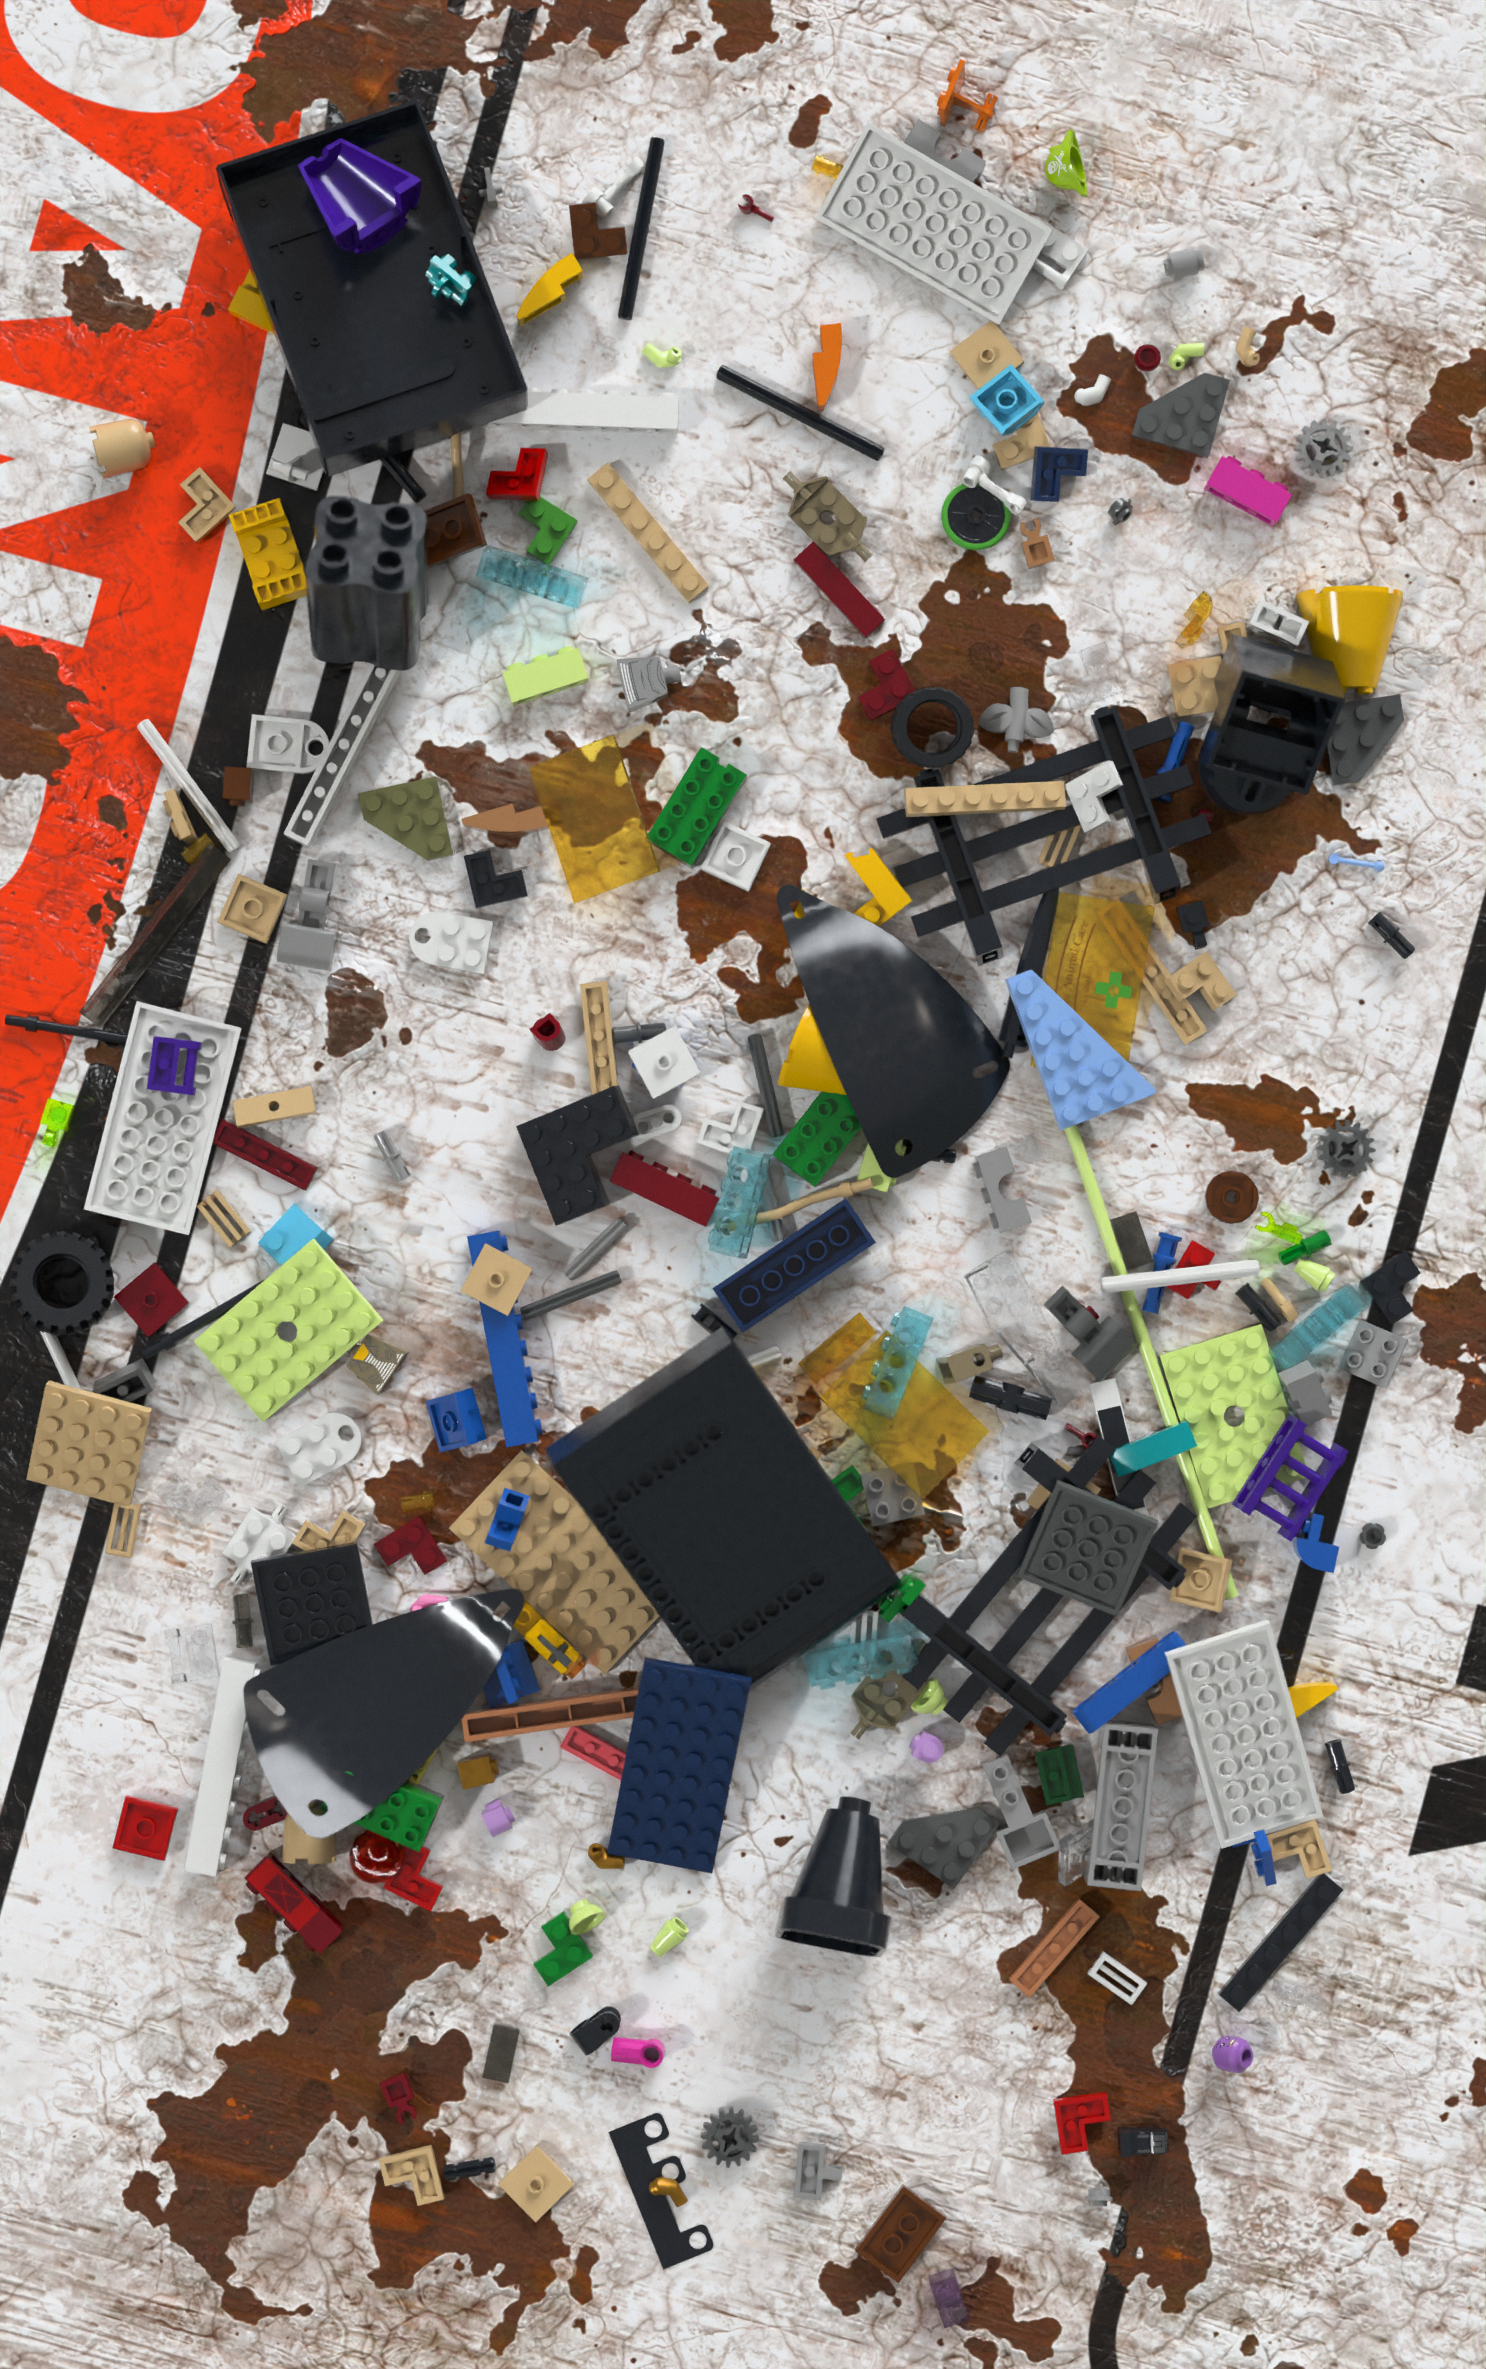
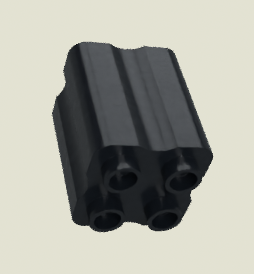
M329 496L322 499L318 504L314 522L316 543L308 553L305 568L310 641L313 656L320 661L347 664L360 661L371 663L383 669L400 671L411 669L418 661L421 645L420 621L426 615L429 599L427 521L424 510L418 506L391 502L384 505H372L364 503L357 498L345 496Z

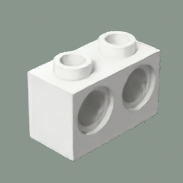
M1260 599L1255 606L1246 629L1273 642L1276 641V643L1294 651L1298 647L1309 621Z

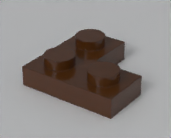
M595 202L569 204L574 257L576 259L627 254L625 226L598 229Z

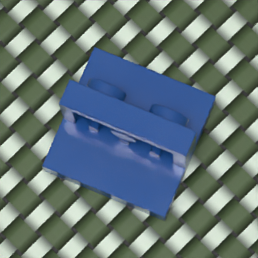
M473 1388L425 1401L440 1452L472 1445L487 1439Z
M523 1639L505 1646L497 1666L483 1687L489 1708L506 1702L511 1704L519 1701L523 1696L541 1690Z

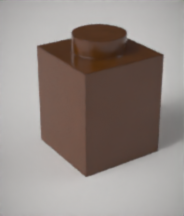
M225 766L222 798L229 802V806L245 807V803L253 802L255 771L252 768Z

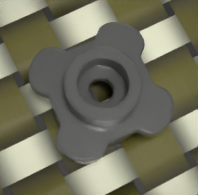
M1119 498L1111 505L1108 514L1113 519L1112 524L1123 523L1131 516L1133 506L1130 505L1132 502L1130 499L1125 501L1123 498Z

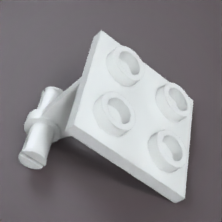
M283 423L266 474L317 491L324 469L311 433Z

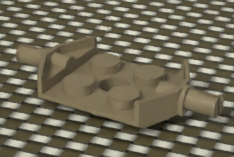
M791 471L784 476L783 480L793 489L794 493L788 516L828 557L849 551L853 553L855 551L864 562L871 558L873 554L861 541L867 517H864L828 481L827 476L804 483L800 482ZM831 512L835 516V522L831 525L822 524L820 521L821 514Z
M921 1639L914 1650H910V1652L886 1649L851 1695L860 1715V1721L850 1732L853 1736L860 1740L867 1728L871 1726L893 1730L896 1728L897 1723L926 1685L930 1683L927 1679L918 1690L901 1676L928 1644L927 1642L925 1643ZM894 1681L897 1684L898 1690L894 1695L883 1693L882 1687L885 1682Z

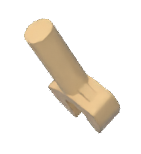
M1268 1276L1260 1283L1277 1304L1286 1320L1291 1323L1298 1318V1313L1293 1305L1285 1299Z

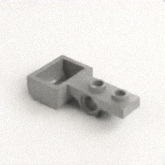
M308 859L304 886L299 901L298 923H282L277 962L331 971L338 932L325 930L335 863Z
M1005 1754L983 1763V1768L1007 1822V1825L995 1831L1011 1869L1013 1870L1061 1850L1045 1809L1032 1814L1008 1755Z

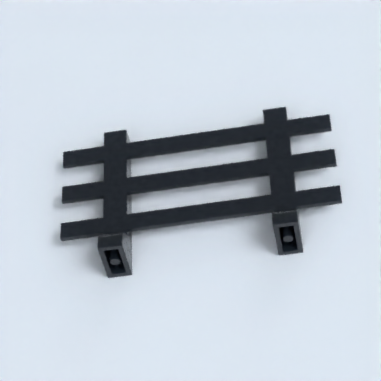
M1101 707L1091 715V724L1097 741L972 784L1047 782L1104 761H1113L1123 785L1102 796L1101 799L1108 815L1123 810L1133 837L1131 840L983 892L973 866L974 862L1081 825L1073 805L1067 806L1064 810H1055L967 842L964 841L955 815L906 817V810L904 808L876 818L883 839L929 823L939 852L893 867L897 880L902 887H906L946 872L956 901L911 916L917 936L921 937L964 922L978 966L1003 958L1002 945L990 912L1141 860L1154 904L1180 896L1181 882L1169 849L1212 835L1205 814L1161 829L1151 800L1193 786V780L1187 764L1143 780L1133 751L1176 736L1169 716L1125 731L1117 708ZM932 768L925 769L919 772L917 777H914L916 788L945 786L939 769L934 771Z
M1099 1435L1068 1472L1041 1449L1030 1443L1016 1460L1015 1464L1047 1489L1050 1495L950 1617L941 1612L921 1593L910 1606L905 1603L899 1611L904 1618L931 1639L901 1675L905 1680L919 1690L946 1655L950 1654L972 1673L943 1708L948 1715L960 1723L989 1687L1013 1706L983 1742L1000 1757L1030 1720L1050 1737L1054 1732L1057 1734L1066 1724L1065 1718L1067 1715L1048 1698L1115 1616L1093 1608L1031 1684L1011 1669L1008 1663L1064 1595L1042 1587L990 1651L966 1631L1021 1565L1057 1480L1094 1494L1086 1487V1484L1115 1450L1113 1446ZM1139 1469L1112 1502L1134 1510L1156 1482ZM1181 1502L1153 1534L1121 1609L1149 1574L1168 1590H1171L1173 1587L1177 1588L1185 1579L1184 1573L1186 1569L1167 1554L1197 1517Z

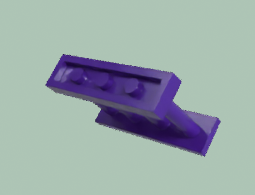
M1290 1414L1282 1423L1232 1505L1249 1516L1252 1511L1257 1510L1281 1525L1277 1533L1292 1541L1301 1532L1303 1522L1336 1470L1344 1464L1348 1450L1336 1443L1330 1449L1304 1433L1307 1424ZM1300 1442L1324 1458L1316 1472L1290 1456V1451L1295 1443ZM1281 1465H1286L1310 1480L1302 1494L1275 1478ZM1267 1488L1274 1489L1296 1503L1287 1517L1261 1501V1497Z

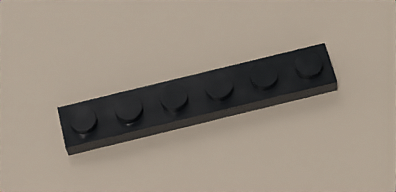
M1325 1873L1317 1875L1219 1990L1218 1994L1240 2012L1340 1895L1343 1889Z

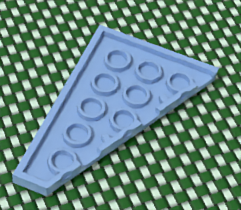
M1028 970L1005 979L1059 1130L1156 1094L1155 1088L1033 970Z

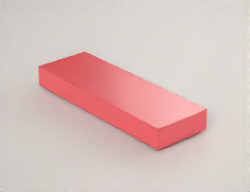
M581 1726L570 1727L560 1747L621 1780L626 1751Z

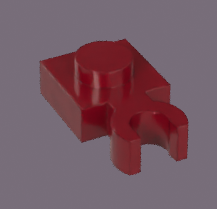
M406 2072L380 2081L379 2084L389 2109L397 2106L396 2119L398 2123H404L402 2116L404 2111H409L412 2114V2118L416 2119L417 2109L412 2104H409V2101L414 2099L415 2095Z

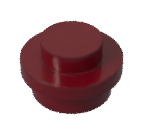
M1150 344L1140 346L1134 355L1135 365L1145 372L1156 369L1161 361L1159 350Z

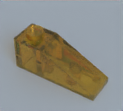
M859 1312L800 1360L798 1364L811 1380L817 1384L877 1332Z

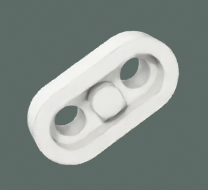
M663 1105L635 1115L633 1121L639 1133L635 1138L647 1140L676 1130L682 1121L681 1112L673 1105ZM667 1113L674 1116L673 1122L665 1123L663 1120L664 1115ZM646 1122L648 1130L641 1132L638 1129L639 1123Z

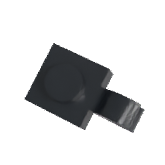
M1203 900L1176 907L1182 934L1191 933L1195 950L1205 948L1207 942L1202 929L1208 928L1209 922Z

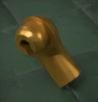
M593 1843L589 1846L588 1856L598 1868H625L624 1856H611L598 1843Z
M658 2177L649 2184V2190L653 2195L670 2196L676 2207H680L688 2201L675 2179Z

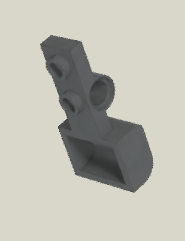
M1063 1286L1043 1304L1080 1343L1071 1354L1098 1382H1101L1138 1345L1110 1316L1099 1324Z

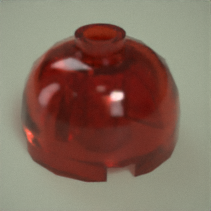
M367 1829L353 1841L348 1856L349 1865L355 1876L361 1881L369 1884H381L389 1881L401 1868L404 1860L403 1847L401 1844L398 1845L397 1842Z

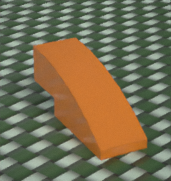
M841 323L820 325L819 332L822 352L812 353L818 412L824 411L837 380L842 347Z

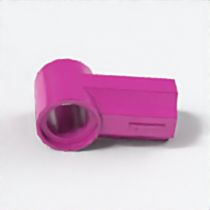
M614 2037L611 2061L641 2064L648 2068H655L660 2065L665 2056V2046L658 2039L641 2040ZM650 2047L657 2049L659 2057L657 2059L649 2058L646 2055V2049Z

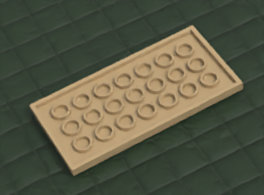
M523 1450L518 1453L449 1527L457 1537L513 1589L521 1591L524 1599L604 1675L659 1617L574 1497ZM504 1488L530 1496L522 1523L510 1552L485 1544Z

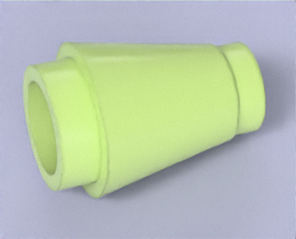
M1304 1258L1299 1260L1294 1269V1272L1298 1273L1316 1291L1321 1290L1324 1293L1335 1276L1330 1271L1331 1268L1305 1260Z
M673 1917L671 1920L667 1919L650 1945L651 1950L659 1957H662L686 1939V1934L689 1932L687 1926L677 1917Z

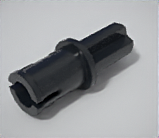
M1381 911L1368 922L1383 937V942H1388L1403 959L1408 958L1415 951V947L1399 932L1400 928L1396 929Z
M1248 1282L1235 1292L1236 1296L1250 1309V1315L1254 1314L1268 1331L1271 1332L1280 1325L1281 1321L1265 1304L1267 1302L1266 1299L1262 1300Z
M1336 1739L1326 1742L1325 1747L1332 1765L1329 1768L1334 1772L1339 1792L1346 1794L1355 1790L1349 1770L1351 1763L1347 1762L1341 1743L1342 1740Z

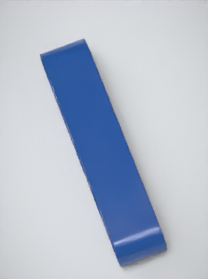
M1176 1631L1170 1632L1080 1703L1072 1711V1714L1088 1734L1095 1732L1167 1675L1170 1670L1165 1652L1186 1646L1185 1642Z

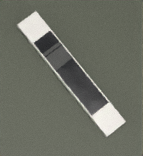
M1110 1378L1101 1382L1089 1383L1101 1437L1115 1449L1130 1443L1116 1379ZM1109 1457L1107 1463L1115 1496H1117L1137 1471L1118 1477ZM1143 1498L1134 1510L1149 1516L1145 1499Z

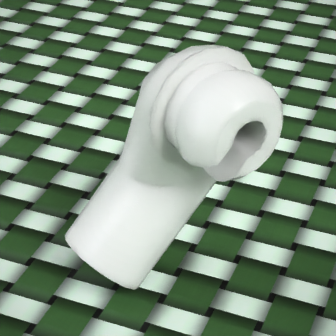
M1100 374L1094 387L1085 390L1081 388L1076 391L1075 401L1083 406L1101 402L1111 379Z

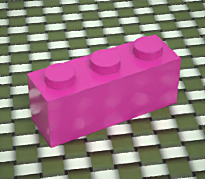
M1222 456L1204 490L1274 527L1292 496L1291 493L1287 492L1288 488L1279 482L1271 483L1265 480V475L1255 469L1249 471L1241 466L1242 463L1231 456L1227 458Z

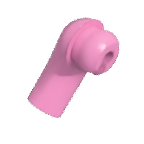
M423 1594L411 1605L410 1612L446 1602L448 1596Z

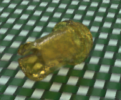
M822 154V156L816 155L811 170L816 172L815 175L820 173L837 179L844 165L824 158V154Z
M204 833L203 836L187 848L184 846V850L180 854L191 866L193 863L197 864V860L211 848H214L215 844Z
M427 1490L423 1491V1494L400 1497L403 1514L424 1509L428 1512L431 1511V1508H435L433 1492L428 1493Z

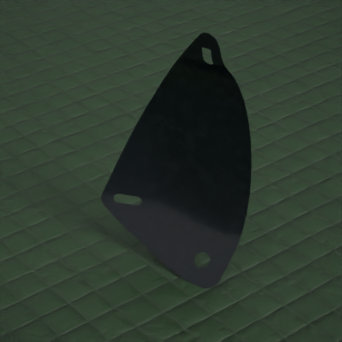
M784 885L778 890L777 903L791 952L817 1026L852 1109L882 1172L891 1178L900 1177L944 1152L980 1119L1006 1079L1010 1069L1009 1059L1002 1056L1003 1049L970 1005L933 967L912 949L862 917L826 903L793 885ZM798 899L805 912V916L800 919L795 917L789 904ZM991 1061L997 1062L998 1069L995 1072L980 1078L973 1076L974 1068ZM903 1139L910 1140L913 1145L912 1151L905 1156L898 1155L895 1151L896 1144Z
M518 1589L494 1591L446 1601L411 1611L324 1643L251 1678L245 1683L243 1694L247 1723L263 1772L282 1806L307 1835L314 1838L328 1837L372 1811L409 1779L440 1746L473 1704L497 1666L507 1644L511 1629L524 1607V1596ZM504 1601L510 1609L501 1621L496 1622L493 1619V1612ZM266 1690L284 1707V1715H275L258 1698V1691ZM313 1800H321L326 1803L328 1811L325 1815L316 1816L309 1811V1803Z

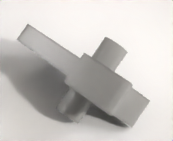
M486 167L484 170L487 188L479 190L480 197L487 196L489 208L498 207L496 195L503 194L502 186L493 187L490 167Z

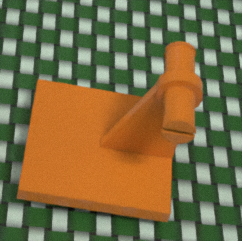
M960 59L957 67L952 66L948 75L947 82H949L947 92L942 91L937 102L939 107L937 115L940 116V125L946 126L954 105L979 114L974 130L984 133L988 120L993 118V109L998 97L993 95L992 98V94L988 93L982 107L960 95V90L965 81V61Z

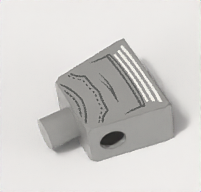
M660 657L617 660L629 713L667 698L666 684L681 681L678 665L662 669Z

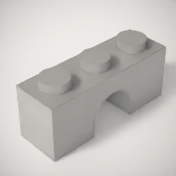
M918 119L903 143L975 184L985 169L986 161L964 147L954 159L945 160L940 158L935 151V147L940 141L941 132Z
M1007 1146L976 1156V1162L972 1163L976 1178H982L984 1188L980 1190L985 1204L990 1203L993 1213L989 1214L993 1229L998 1228L999 1232L1002 1233L1032 1223L1024 1197L1016 1200H1007L1001 1196L998 1189L1001 1178L1015 1172Z

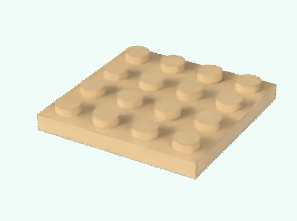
M48 1380L43 1394L26 1480L112 1503L132 1504L152 1408Z

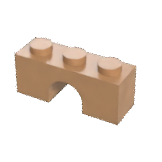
M1153 1636L1126 1647L1125 1649L1131 1663L1159 1641L1158 1638ZM1170 1672L1160 1679L1161 1684L1158 1691L1145 1697L1154 1722L1157 1725L1182 1716Z

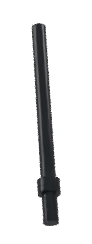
M6 1014L5 1025L25 1028V1031L36 1033L40 1030L125 1045L128 1034L39 1020V1017L31 1015L21 1017Z
M264 1280L171 1334L169 1332L163 1334L157 1342L142 1350L144 1357L149 1359L164 1349L168 1351L175 1347L176 1342L226 1314Z

